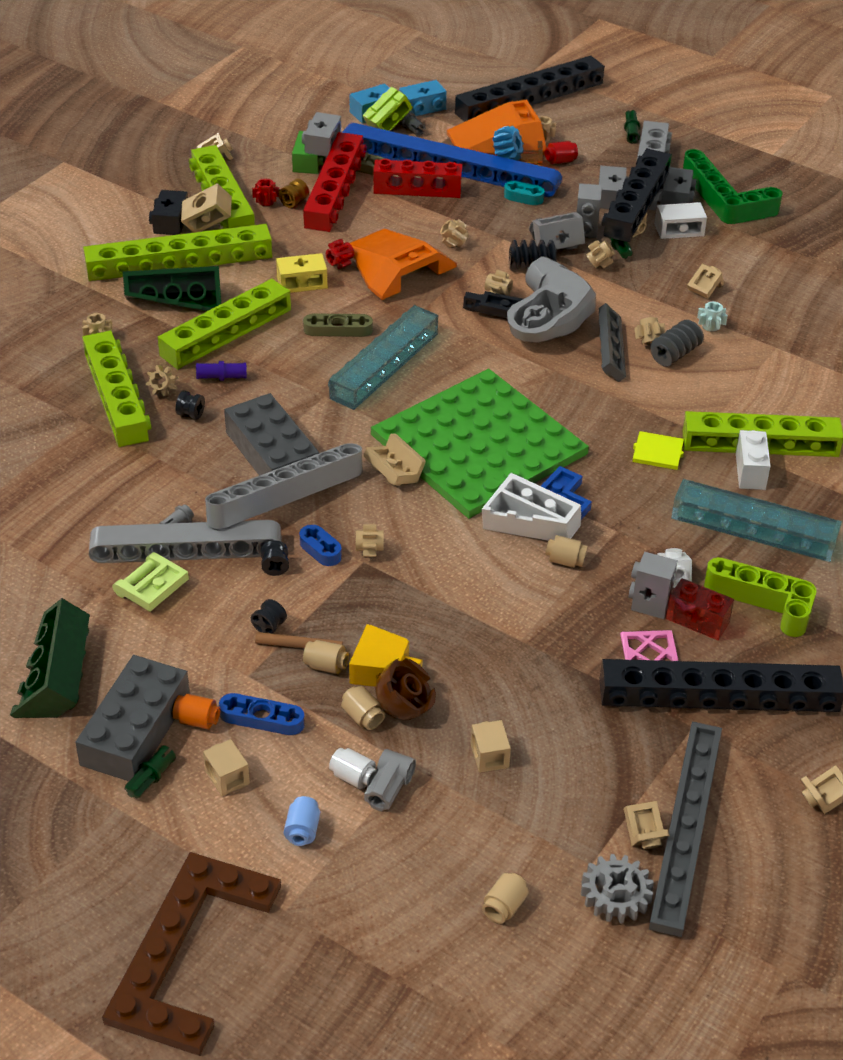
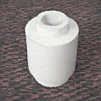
M350 748L337 749L329 763V769L334 772V776L358 789H364L366 786H369L377 773L375 761Z

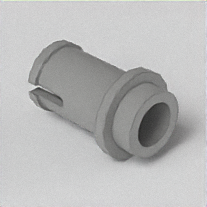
M178 505L175 507V512L159 524L191 523L194 513L187 505Z

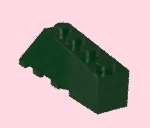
M219 266L123 271L126 300L144 299L209 311L222 304Z
M63 598L43 613L34 644L38 647L34 650L31 657L28 658L26 668L30 669V673L26 682L20 683L17 693L22 697L19 705L12 707L10 716L13 718H58L67 710H72L79 701V684L83 676L82 664L86 655L85 644L89 634L90 614Z

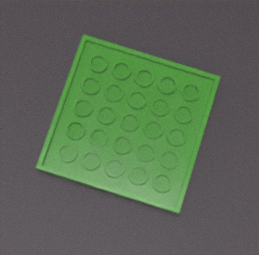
M489 368L371 427V435L383 446H386L390 434H397L423 457L426 463L420 478L468 519L482 512L484 505L510 473L536 483L554 473L559 466L565 467L588 454L589 450L587 444Z

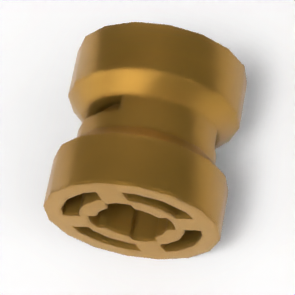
M296 178L289 185L279 190V199L284 206L292 208L299 201H303L309 196V188L303 180Z

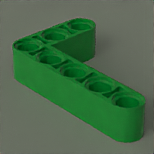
M689 149L685 152L683 169L693 170L692 179H696V191L722 222L737 224L774 217L779 214L783 195L780 189L767 187L737 193L702 151Z

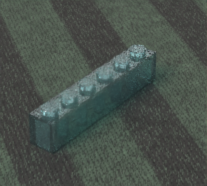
M416 305L407 312H404L397 321L389 325L382 334L377 336L351 361H348L342 369L330 377L328 382L329 399L355 410L438 335V315Z
M686 479L682 480L674 498L671 519L831 562L842 521Z

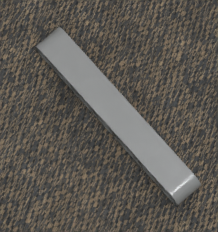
M353 443L343 444L207 495L205 498L207 525L215 529L226 528L360 476L362 474V447Z
M273 520L242 521L222 529L211 528L207 525V522L98 526L92 529L90 533L88 555L90 559L97 563L146 562V557L152 552L161 555L169 561L261 557L262 545L269 541H281V526Z

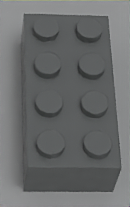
M271 393L224 409L227 435L259 476L319 454V451Z
M133 655L75 741L79 765L130 781L140 770V764L147 762L153 756L174 722L173 707L176 698L179 695L185 696L190 694L188 671Z

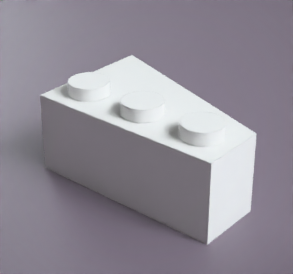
M510 473L482 508L483 529L548 541L549 539L555 540L556 535L571 539L581 526V505Z

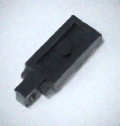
M485 291L484 294L466 292L463 308L473 312L476 311L491 316L507 318V311L510 307L523 299Z

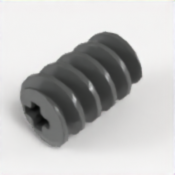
M691 320L680 321L677 325H674L671 329L653 340L651 343V354L654 360L666 367L677 362L678 359L684 357L685 354H688L703 343V331L700 326Z

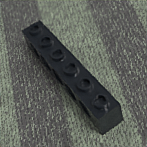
M646 148L643 155L638 156L636 166L631 168L629 178H625L622 190H618L616 200L610 204L609 212L603 215L601 225L604 227L605 237L630 243L669 174L672 154Z

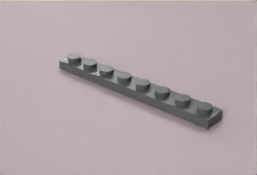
M693 721L691 723L649 930L682 937L722 732L720 727Z

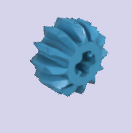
M505 126L496 130L493 137L495 154L513 160L521 159L524 152V143L522 142V136L519 135V130L514 126Z

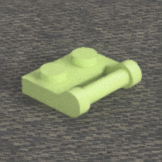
M152 552L146 557L145 563L124 580L119 579L112 585V588L119 597H126L151 612L189 580L188 571Z

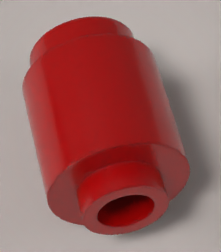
M571 141L549 143L545 149V158L550 164L569 163L578 157L577 145L574 142L571 143Z

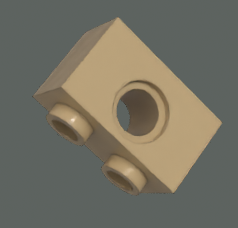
M217 183L183 200L181 222L195 233L201 232L231 217L232 196Z

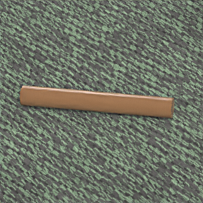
M256 632L255 636L256 644L305 649L309 641L315 642V640L343 645V641Z

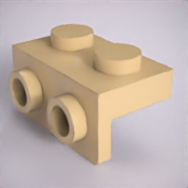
M390 434L386 446L366 447L363 455L374 469L380 471L389 483L396 486L417 483L426 463L425 459L397 434Z

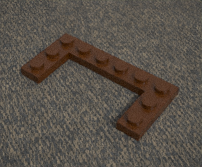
M190 852L102 1016L103 1024L201 1056L215 1026L214 1019L155 1000L154 998L207 894L269 913L281 889V879Z

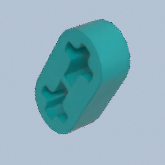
M509 181L504 185V197L507 200L528 205H540L544 202L545 190L540 186L519 181Z

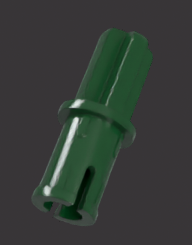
M628 110L625 113L626 122L624 130L627 133V141L635 144L638 142L637 140H640L639 130L641 125L637 120L636 111Z
M609 238L612 248L617 250L623 259L632 256L633 251L628 242Z
M162 745L147 762L140 764V770L125 785V790L129 797L139 798L152 783H157L161 779V774L176 760L173 750L165 756V752L169 747Z

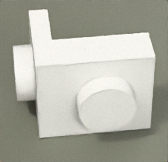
M670 548L666 549L665 553H657V555L678 560L673 588L690 587L692 585V559L685 552H682V549Z

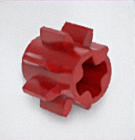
M264 178L255 183V187L252 188V198H256V203H259L261 206H271L274 202H277L276 197H279V187H276L275 182Z
M341 238L328 244L329 249L326 250V259L330 265H336L337 269L352 264L350 259L354 257V249L349 242L344 243Z

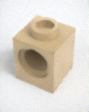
M502 720L473 724L471 729V747L479 773L509 768L511 747Z
M231 739L221 744L213 745L211 748L203 751L205 772L222 797L250 784L248 763Z

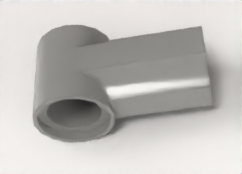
M385 749L378 761L377 773L364 794V800L373 809L382 812L384 809H389L402 785H408L411 781L416 767V759Z

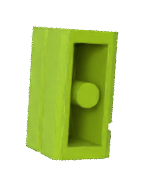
M391 86L363 114V118L370 127L391 131L413 107L405 94L400 91L398 92L397 89Z

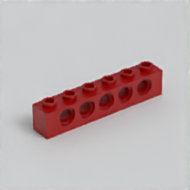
M338 132L303 209L305 229L330 232L333 224H337L339 210H343L344 198L349 196L350 184L354 183L356 170L359 171L361 167V158H365L367 147L363 144V135Z

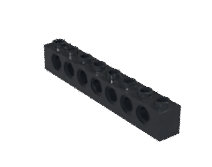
M590 55L455 95V114L465 122L507 102L527 100L530 105H535L603 84L605 66Z
M602 659L599 677L602 706L829 713L840 712L843 704V677L841 668L838 665Z

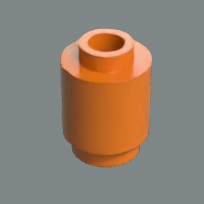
M191 694L179 695L176 698L173 707V719L179 720L181 724L208 730L212 724H217L220 717V707L217 706L215 699Z

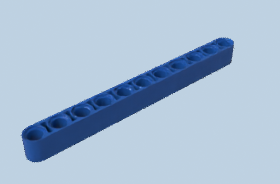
M350 123L342 131V133L363 135V144L366 145V153L395 161L454 162L462 164V177L502 187L509 181L533 184L544 188V197L553 196L563 180L561 173L552 168L358 123Z

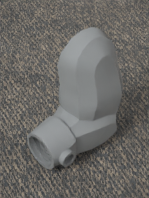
M540 257L532 262L525 276L526 284L534 293L512 305L507 311L510 331L517 339L528 343L552 340L575 332L595 312L596 293L590 284L577 273L568 270L564 265L554 260Z

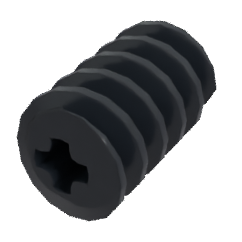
M512 240L509 247V269H511L513 263L516 264L517 269H520L521 264L525 263L526 269H528L531 263L540 257H547L557 262V251L554 241L549 240L546 246L544 240H540L537 246L535 240H531L529 246H527L526 241L521 240L518 246L517 241Z

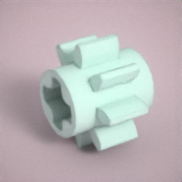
M711 301L706 303L705 308H699L698 324L702 325L707 331L719 330L721 325H726L727 309L723 308L722 304Z

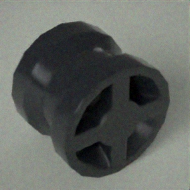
M181 391L176 401V414L180 416L189 415L192 419L198 420L204 411L205 398L203 395L196 394L193 396L188 391Z
M275 540L262 545L261 565L264 573L271 576H279L288 571L289 559L286 544Z
M267 599L261 604V609L256 610L250 619L257 631L274 634L277 630V625L283 624L287 619V613L280 603L273 599Z

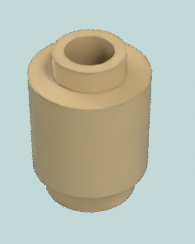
M556 535L555 540L549 539L545 555L550 556L549 562L575 568V566L582 567L588 546L582 545V541Z
M321 640L309 641L304 650L303 662L309 665L311 669L339 674L348 665L349 653L346 652L344 645Z
M363 686L351 687L344 693L341 707L361 728L373 730L382 723L385 718V712L379 702Z
M503 873L484 898V905L482 906L484 914L499 924L504 923L505 920H510L529 894L525 880L515 873Z

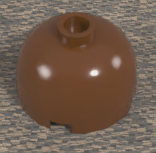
M407 658L403 661L395 659L388 664L378 676L375 686L376 697L381 708L390 716L400 720H411L429 711L435 704L436 691L435 688L430 690L427 681L431 678L418 663Z

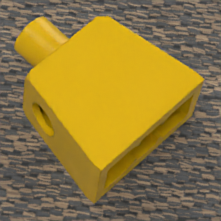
M367 624L349 663V683L375 687L380 673L395 659H399V661H403L405 658L411 659L421 667L423 660L409 657V641L406 638Z

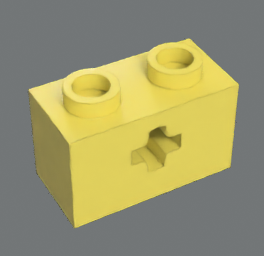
M322 253L276 258L278 283L290 290V293L328 288L327 267Z

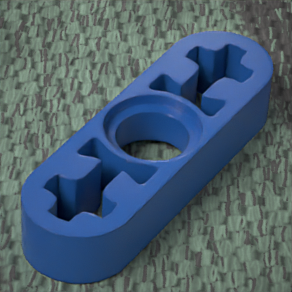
M237 693L226 694L219 700L220 718L229 724L284 735H296L305 726L304 711L297 705ZM259 710H265L270 713L265 718L254 716V713Z

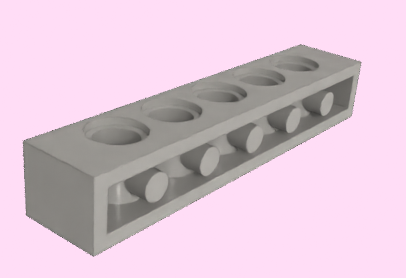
M644 121L638 156H642L646 148L669 153L672 132H668L669 123ZM664 183L648 210L656 211L657 202L662 201Z

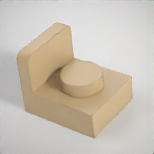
M219 133L197 146V148L216 145L221 154L225 153L229 160L233 159L230 152L233 150L227 138L223 140Z
M702 264L687 284L688 290L708 299L717 286L722 288L724 285L723 274L714 266L709 267Z

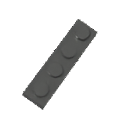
M605 303L599 307L598 320L600 324L599 336L601 339L600 351L602 354L601 366L606 375L612 376L620 382L626 377L622 319L618 313Z

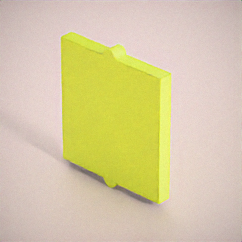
M639 431L637 443L633 445L635 451L632 462L678 470L679 460L683 457L684 453L682 451L684 439Z

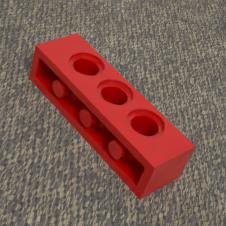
M375 160L373 194L445 198L461 197L462 164L454 162L435 163L433 161Z

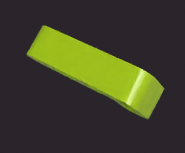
M713 558L707 565L704 587L709 593L783 613L780 624L781 631L790 637L804 635L816 596L814 584L807 580L725 558Z

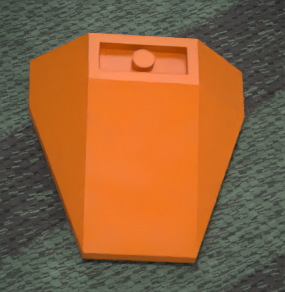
M527 100L507 102L447 130V135L454 146L497 156L493 147L494 132L505 126H514L519 130V135L522 136V142L524 143L522 157L545 155L546 143L542 123Z
M388 229L379 230L350 243L354 249L353 260L368 289L381 300L401 292V276L421 267L427 266L438 275L457 267L455 261L427 242Z

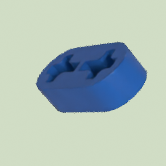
M307 525L300 530V546L320 564L334 566L341 561V544L318 525Z

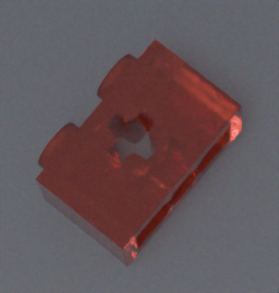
M681 578L670 595L666 619L719 641L730 623L735 599Z

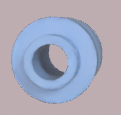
M301 796L296 798L289 806L283 834L293 845L304 846L315 840L320 818V809L316 800L311 797Z

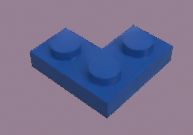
M559 466L541 487L580 504L582 520L591 510L592 501L574 493L582 484L583 476Z

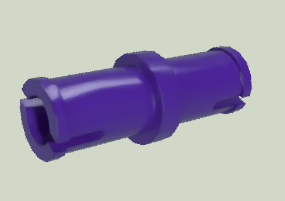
M218 361V363H196V379L219 378V381H224V378L246 379L247 377L246 362L224 363V361Z

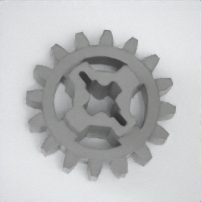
M611 854L609 861H605L601 856L598 857L597 866L589 863L587 873H583L581 896L586 897L585 906H595L594 915L598 916L603 912L606 914V921L608 922L611 921L613 916H616L620 923H624V918L627 915L632 920H637L638 911L645 914L648 904L652 902L654 882L648 879V869L640 871V862L637 860L632 864L628 863L627 855H624L622 860H617L616 856Z

